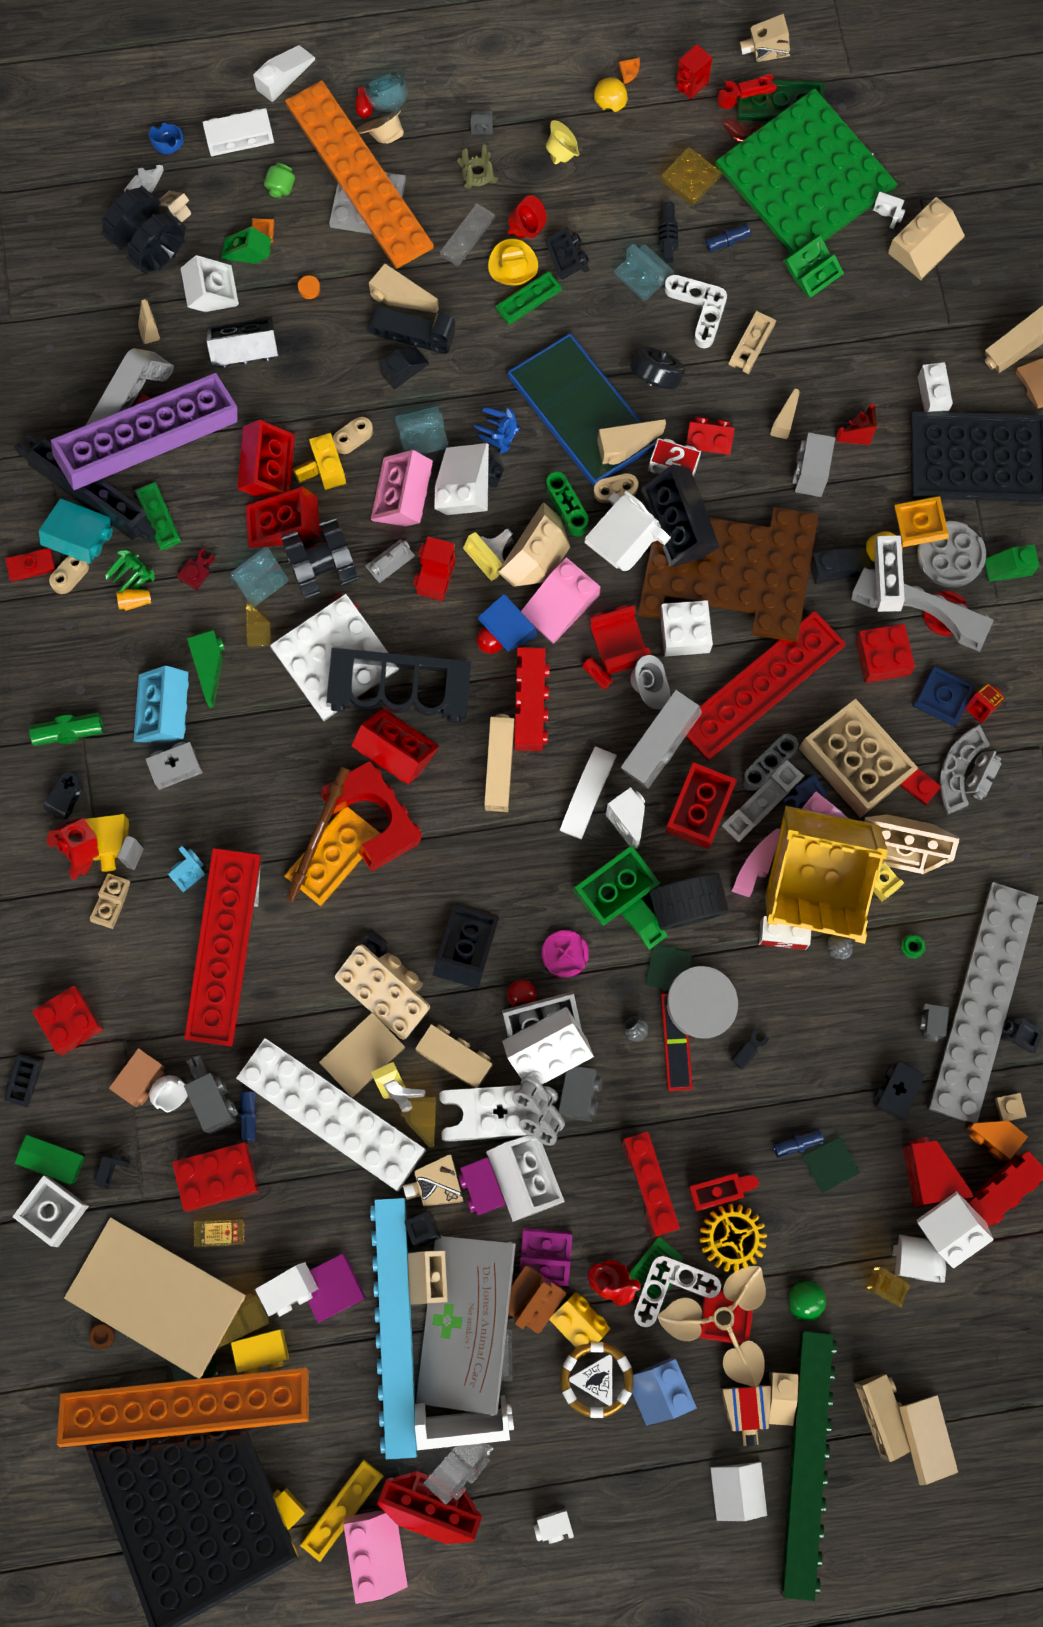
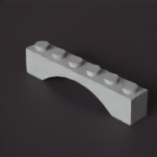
M864 568L853 590L852 600L870 608H877L875 569L869 570ZM904 584L905 601L903 606L914 607L935 616L953 633L959 644L979 652L981 651L994 619H991L985 613L971 611L963 604H954L946 601L940 595L926 593L918 586L911 587Z

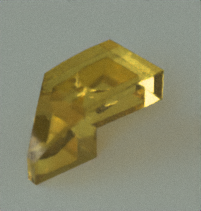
M246 603L247 646H270L271 629L269 619L263 616L251 603Z

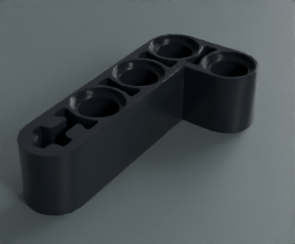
M375 307L372 311L367 331L378 337L447 354L455 335V321L451 316L443 313L436 314L434 321L394 310Z

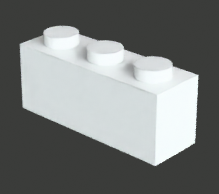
M266 108L254 109L251 112L232 114L223 118H212L209 121L203 122L211 156L274 143Z
M877 536L874 547L878 612L901 611L905 601L901 536Z

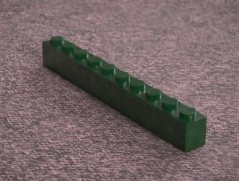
M800 1331L797 1362L798 1401L792 1431L781 1595L789 1599L815 1601V1595L820 1594L821 1583L820 1578H817V1567L821 1568L822 1551H819V1540L824 1538V1524H820L821 1513L825 1514L826 1498L822 1497L823 1487H827L828 1472L824 1471L825 1460H829L830 1446L826 1444V1435L831 1433L832 1424L831 1418H828V1407L832 1408L833 1392L829 1391L830 1381L834 1382L835 1366H831L832 1355L835 1356L837 1351V1341L833 1340V1335Z

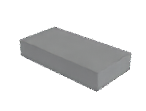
M127 836L118 853V858L127 868L135 870L144 848L135 838Z

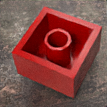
M905 623L859 631L855 642L865 683L909 676L912 673L915 664Z
M72 986L32 1011L54 1051L60 1055L66 1054L104 1030L83 993L76 986Z

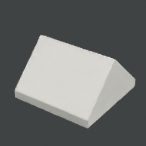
M761 1462L710 1467L717 1521H748L767 1516Z

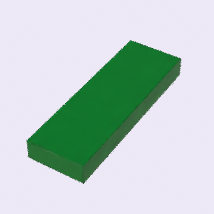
M548 271L495 306L496 311L509 326L562 291V287Z
M153 482L136 489L135 492L140 504L147 513V519L151 522L150 526L156 530L155 539L160 550L162 551L182 543L157 483Z

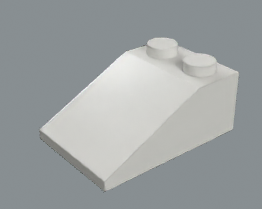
M489 444L446 448L435 485L436 510L446 515L488 510Z

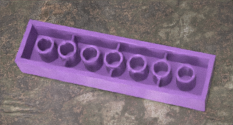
M214 373L52 439L53 456L72 489L76 490L236 423L237 405L218 375Z

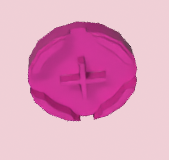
M571 930L554 932L546 939L542 946L544 966L555 976L569 978L578 975L587 964L589 956L586 941L576 932Z

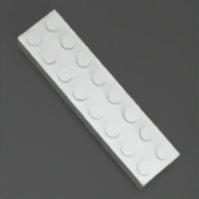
M266 1038L236 1078L398 1192L426 1152L419 1144Z

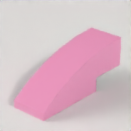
M780 829L774 830L753 850L740 870L731 892L750 897L757 876L766 878L776 850Z

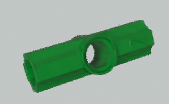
M99 712L77 717L62 715L56 717L54 721L29 726V734L33 746L55 742L68 744L78 741L81 737L103 733V723Z

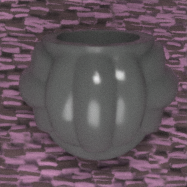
M832 935L828 940L827 949L829 955L835 959H848L853 951L851 938Z
M640 1016L629 1018L623 1025V1031L628 1040L640 1042L648 1035L649 1027L647 1021Z

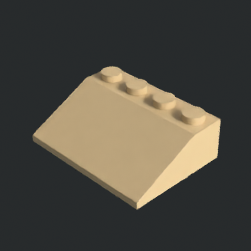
M854 699L807 736L798 748L860 818L918 769L857 699Z

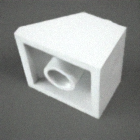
M196 255L181 267L188 308L208 312L235 307L239 304L231 265Z
M630 787L608 803L606 816L628 845H632L637 850L641 838L645 800L638 791L634 792Z
M957 1191L917 1219L919 1226L934 1248L952 1268H955L994 1240L987 1222Z

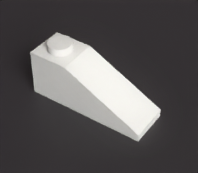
M298 45L269 59L253 74L256 90L273 102L315 60V57Z

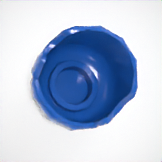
M163 122L160 128L152 126L148 133L153 148L161 154H172L178 151L184 143L182 130L175 124Z

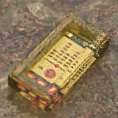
M244 1219L194 1222V1247L245 1245Z

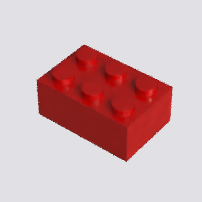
M693 762L665 832L709 850L737 779Z
M245 1142L172 1162L183 1211L190 1212L260 1192L249 1145Z

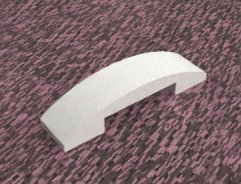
M598 747L594 748L560 828L561 832L582 840L596 802L616 759V754Z

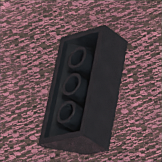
M672 464L641 488L650 514L659 521L661 529L671 537L665 545L662 544L670 567L702 559L720 547L689 467Z

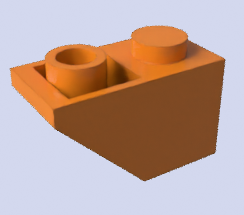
M1010 1121L974 1123L966 1128L971 1133L969 1135L970 1138L980 1145L982 1143L990 1149L989 1153L999 1161L1002 1159L1004 1161L1010 1160L1028 1138Z

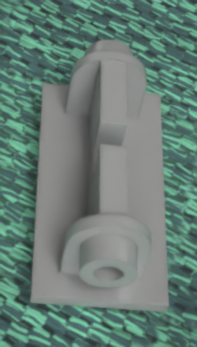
M400 539L365 567L381 583L415 557V555L409 549L410 546L407 541Z
M996 751L981 752L976 758L975 767L965 782V793H974L973 796L978 800H982L983 797L987 796L992 782L986 779V777L994 779L1001 766V758L995 755Z

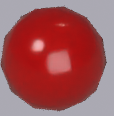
M483 627L477 633L476 644L482 652L494 654L503 648L501 643L486 627Z
M521 979L510 984L507 991V999L513 1007L536 1001L537 991L530 981Z

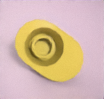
M556 120L551 121V134L546 142V149L550 153L553 163L558 164L560 161L565 163L572 157L579 156L577 141L573 133L563 123Z

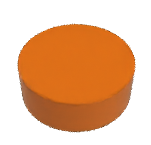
M310 275L302 277L298 282L300 295L305 299L317 297L320 293L318 279Z

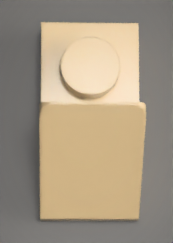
M168 191L158 199L161 202L159 205V212L165 213L168 210L181 222L191 215L190 210L185 205L189 200L184 193Z

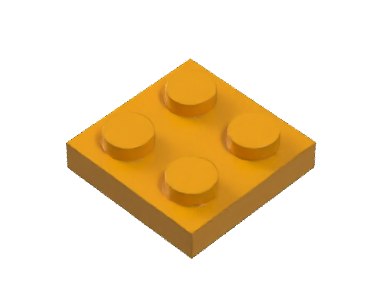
M940 496L895 505L903 547L949 538Z

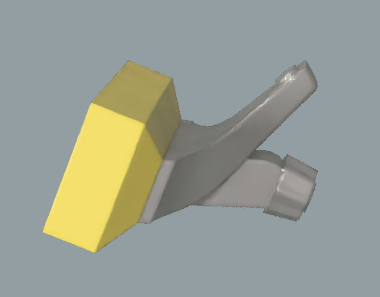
M506 529L493 539L480 537L474 532L468 536L463 547L491 582L500 575L498 571L504 562L502 557L503 550L513 544L511 537L513 533L509 529Z
M394 1062L371 1072L383 1098L394 1099L404 1113L412 1108L411 1102L407 1098L425 1096V1090L405 1088Z

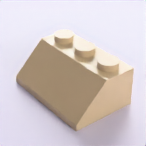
M935 197L892 240L888 254L918 279L922 280L964 238V233L953 210Z
M881 1373L854 1383L880 1457L892 1462L911 1452L899 1409L902 1404L896 1402L893 1394L896 1392V1387L892 1378H888L887 1374Z

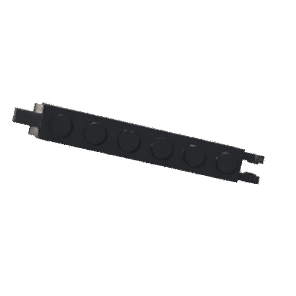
M27 434L24 439L31 448L28 449L21 443L15 446L18 454L28 460L30 467L90 510L110 517L111 525L131 540L140 536L151 543L156 538V530L150 526L151 522L147 519V513L143 508L104 480L100 479L73 490L55 460L51 442L47 439L41 438L38 440L32 435Z

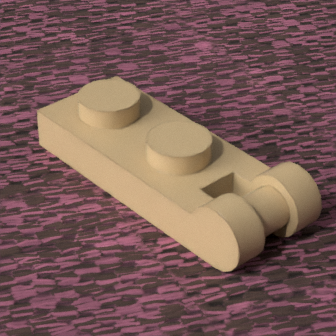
M756 311L733 353L729 365L734 368L737 366L743 369L742 372L749 374L774 328L776 320ZM742 354L749 357L747 361L740 358Z

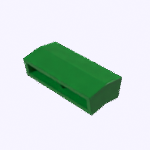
M26 1135L15 1164L72 1185L76 1183L85 1158L80 1154Z

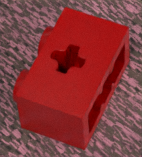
M698 44L679 59L676 87L680 93L685 94L690 99L709 83L713 57Z

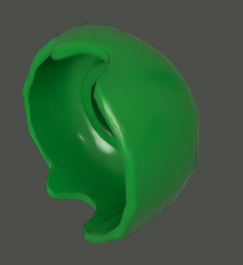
M804 1280L796 1283L790 1290L788 1299L789 1310L792 1315L798 1320L811 1322L820 1317L825 1310L826 1296L824 1290L816 1282Z

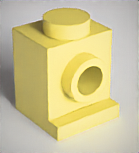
M884 862L881 865L880 872L877 874L873 892L883 902L897 891L904 882ZM880 875H883L887 879V882H882L880 880Z

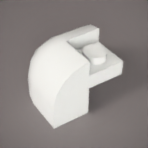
M899 1235L898 1245H893V1255L897 1256L895 1275L945 1283L946 1260L937 1252L930 1240Z

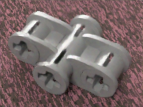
M526 1076L521 1081L520 1089L512 1097L513 1102L525 1116L519 1123L520 1129L527 1135L536 1136L542 1144L554 1145L557 1141L558 1132L565 1126L564 1119L553 1106L558 1100V1094L554 1089L542 1086L538 1079Z

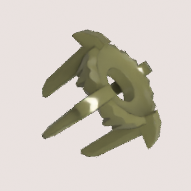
M486 144L482 146V157L476 155L469 159L468 150L464 148L462 159L459 157L457 160L458 164L462 167V176L466 181L464 187L470 189L472 186H482L488 182L496 183L498 180L493 175V167L489 161L491 153L487 151ZM481 166L484 171L482 174L476 175L473 173L472 168Z

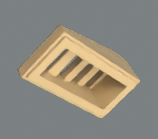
M146 299L141 301L138 321L139 332L144 344L160 340L155 319Z
M794 389L773 423L771 436L783 439L789 437L800 393L798 389Z

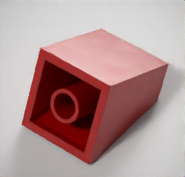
M928 1137L918 1138L909 1141V1145L903 1147L914 1206L941 1203L956 1191L964 1199L973 1197L971 1190L937 1141L929 1142Z

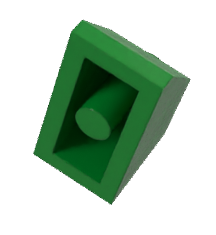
M250 226L225 238L221 258L252 264L258 263L268 258L271 252L272 238Z
M1035 545L1013 547L986 558L984 565L988 582L1033 576L1039 567Z

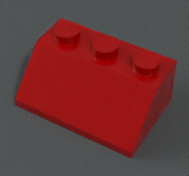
M260 419L243 426L237 489L256 497H273L290 491L295 434Z
M382 708L361 725L352 747L409 785L420 775L438 750L439 745Z

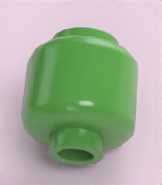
M276 163L275 166H270L264 181L265 188L269 190L268 194L281 199V196L290 195L295 175L292 173V169L284 164Z

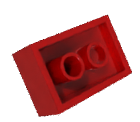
M304 487L246 505L249 548L283 545L281 536L294 531L298 532L302 543L320 538L317 496Z

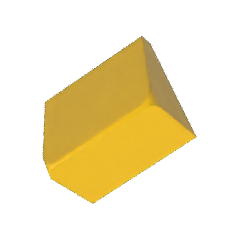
M314 460L305 462L292 469L300 483L319 474Z

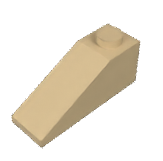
M384 264L369 282L370 294L378 302L382 301L388 306L433 313L439 310L436 297L387 264Z
M665 419L599 429L597 443L602 464L609 463L614 465L625 461L661 436L666 425Z

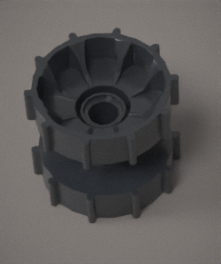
M142 185L139 188L126 189L124 194L111 202L112 205L105 217L101 219L103 221V231H101V234L120 250L123 247L129 246L126 258L137 269H140L147 275L148 272L160 271L164 265L176 257V253L179 251L182 243L185 242V229L187 227L168 210L165 213L159 214L161 202Z
M336 517L319 522L324 541L304 548L297 531L281 536L285 552L304 600L320 595L321 592L315 578L317 575L335 569L342 586L359 579Z

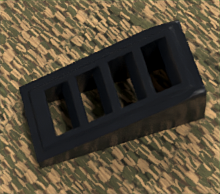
M26 1052L17 1054L4 1098L5 1101L24 1107L29 1106L45 1058ZM24 1061L34 1064V1067L23 1065ZM20 1072L30 1073L31 1077L20 1075ZM17 1080L28 1083V1087L16 1084ZM17 1090L26 1093L25 1097L13 1094V1091Z

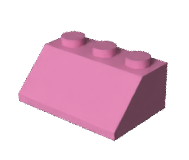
M414 450L384 457L371 520L399 526L419 524L423 515L422 511L433 461Z
M383 1510L346 1516L344 1531L355 1603L383 1599L407 1588L399 1526Z

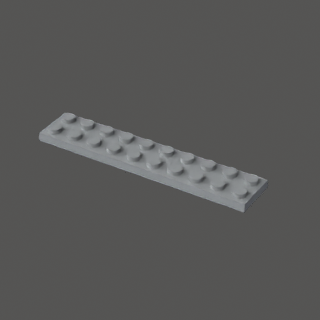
M994 882L990 884L928 1110L971 1124L978 1122L1038 896Z

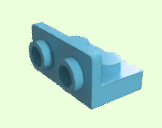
M181 846L178 849L186 860L177 862L171 868V872L168 875L182 892H185L203 877L205 873L201 869L204 864L191 849L186 851Z

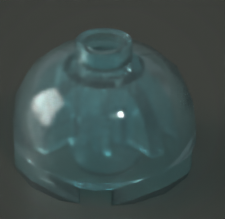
M391 73L385 74L369 82L370 88L367 89L365 87L364 92L370 106L379 112H388V114L399 110L408 98V87L404 74L397 73L398 77H392Z

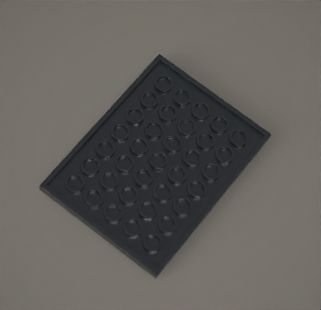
M220 1372L211 1378L223 1377L225 1375L222 1372ZM247 1428L97 1443L85 1446L149 1627H179L300 1559Z

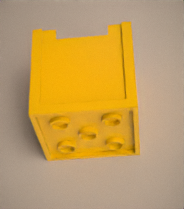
M786 806L765 894L767 923L773 925L780 923L855 939V942L865 944L867 937V915L877 874L880 872L883 859L886 860L888 851L880 825Z

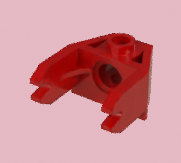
M84 818L74 819L50 830L48 833L47 844L50 847H54L56 844L58 850L64 853L72 864L68 873L70 878L76 880L80 874L84 876L90 870L93 858L99 856L97 836ZM71 837H72V838H76V839H78L79 841H78V842H74V841H71L69 838H71Z

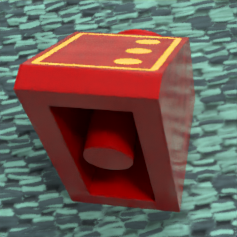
M987 683L973 696L966 705L965 710L982 724L1005 698L997 687Z

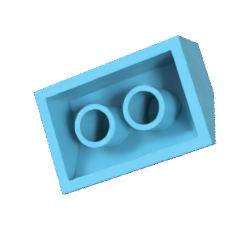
M165 665L139 674L133 741L171 743L184 739L189 672Z

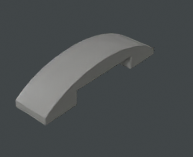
M786 760L771 775L770 779L722 827L740 842L786 797L804 775Z

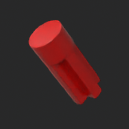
M592 657L582 665L584 670L603 690L613 683V680Z

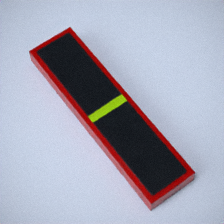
M661 994L668 1091L692 1090L689 1036L681 1032L673 1024L667 1011L668 994Z

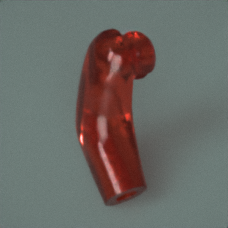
M730 118L723 127L736 140L742 142L763 127V125L744 126Z

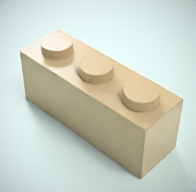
M439 1024L437 1027L430 1025L415 1048L416 1052L470 1087L479 1088L493 1067L492 1063L489 1062L491 1058L481 1051H478L476 1054L469 1049L471 1045L461 1038H458L456 1041L449 1036L450 1031Z

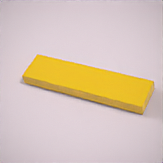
M363 1460L300 1546L320 1562L344 1530L345 1517L356 1514L384 1475L367 1461Z

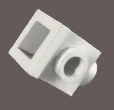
M566 1508L537 1517L538 1524L534 1525V1530L538 1541L548 1540L550 1544L563 1540L564 1534H568L569 1539L574 1537Z

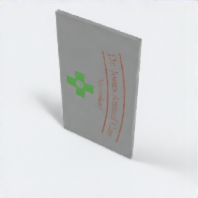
M442 1235L441 1239L435 1241L434 1251H445L448 1302L427 1304L416 1404L425 1403V1405L484 1413L491 1416L498 1415L515 1243L444 1237Z

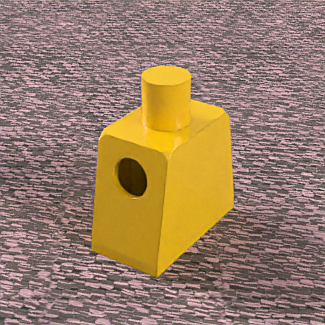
M125 814L85 819L97 836L99 856L93 858V860H101V871L116 870L115 858H118V853L124 839L128 836L129 819Z

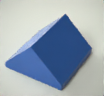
M505 594L478 618L508 652L536 638L538 635L532 623Z

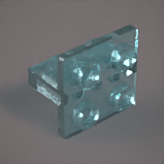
M633 243L627 249L626 261L615 269L614 274L641 300L646 301L665 284L669 276L674 275V270L645 244L638 248Z
M438 407L395 417L404 452L414 450L423 455L448 448V441L444 431V420L442 413H439Z
M267 547L261 549L232 571L229 578L233 585L244 594L252 607L257 606L288 582L287 576Z

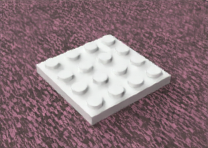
M346 594L270 645L273 652L323 721L337 713V711H332L331 707H326L331 648L388 653ZM354 663L352 693L356 698H359L380 683L381 666ZM386 666L385 679L398 671L399 668Z

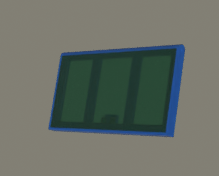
M568 334L507 373V377L593 487L599 480L609 478L656 446L657 441L653 440L625 461L614 465L609 463L602 464L597 443L599 429L642 422L572 334Z

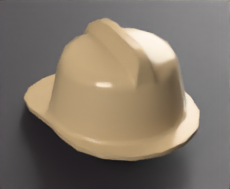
M399 109L387 116L371 120L359 126L356 131L358 134L369 132L378 142L391 143L404 134L398 117L401 110Z

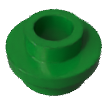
M908 935L901 943V950L906 957L915 959L924 953L925 942L918 935ZM909 943L916 945V951L909 949Z

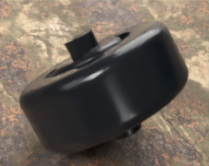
M649 347L638 348L630 364L632 372L653 387L676 389L685 374L683 364L670 356L667 351H659Z

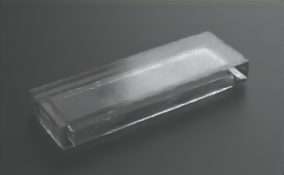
M476 203L440 251V256L459 266L494 220L495 214Z

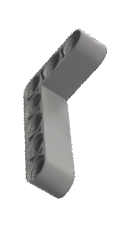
M136 348L129 350L86 425L130 408L146 379L166 381L172 374L174 366L155 352Z

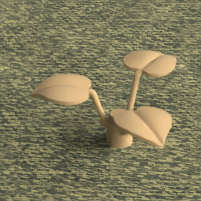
M749 1266L747 1269L742 1268L739 1272H734L727 1278L723 1287V1294L728 1300L733 1301V1304L728 1308L721 1307L717 1309L714 1316L701 1319L702 1309L700 1305L690 1298L677 1299L658 1314V1320L662 1327L671 1336L681 1341L697 1339L701 1335L700 1324L714 1322L719 1329L727 1330L735 1348L728 1350L724 1355L723 1368L726 1374L735 1382L751 1387H757L760 1384L765 1366L764 1356L760 1347L753 1341H745L739 1346L731 1328L734 1324V1314L732 1311L737 1305L743 1310L751 1311L760 1307L764 1302L766 1287L760 1266Z

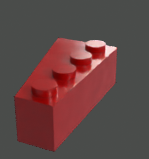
M517 648L516 751H543V744L548 742V730H543V722H548V708H544V699H549V686L544 685L545 677H549L550 664L545 663L546 648Z
M1029 1151L1016 1154L972 1195L973 1197L968 1198L966 1202L987 1222L988 1227L991 1224L996 1225L1005 1217L1004 1213L1008 1209L1015 1208L1023 1200V1196L1039 1186L1043 1180V1166Z

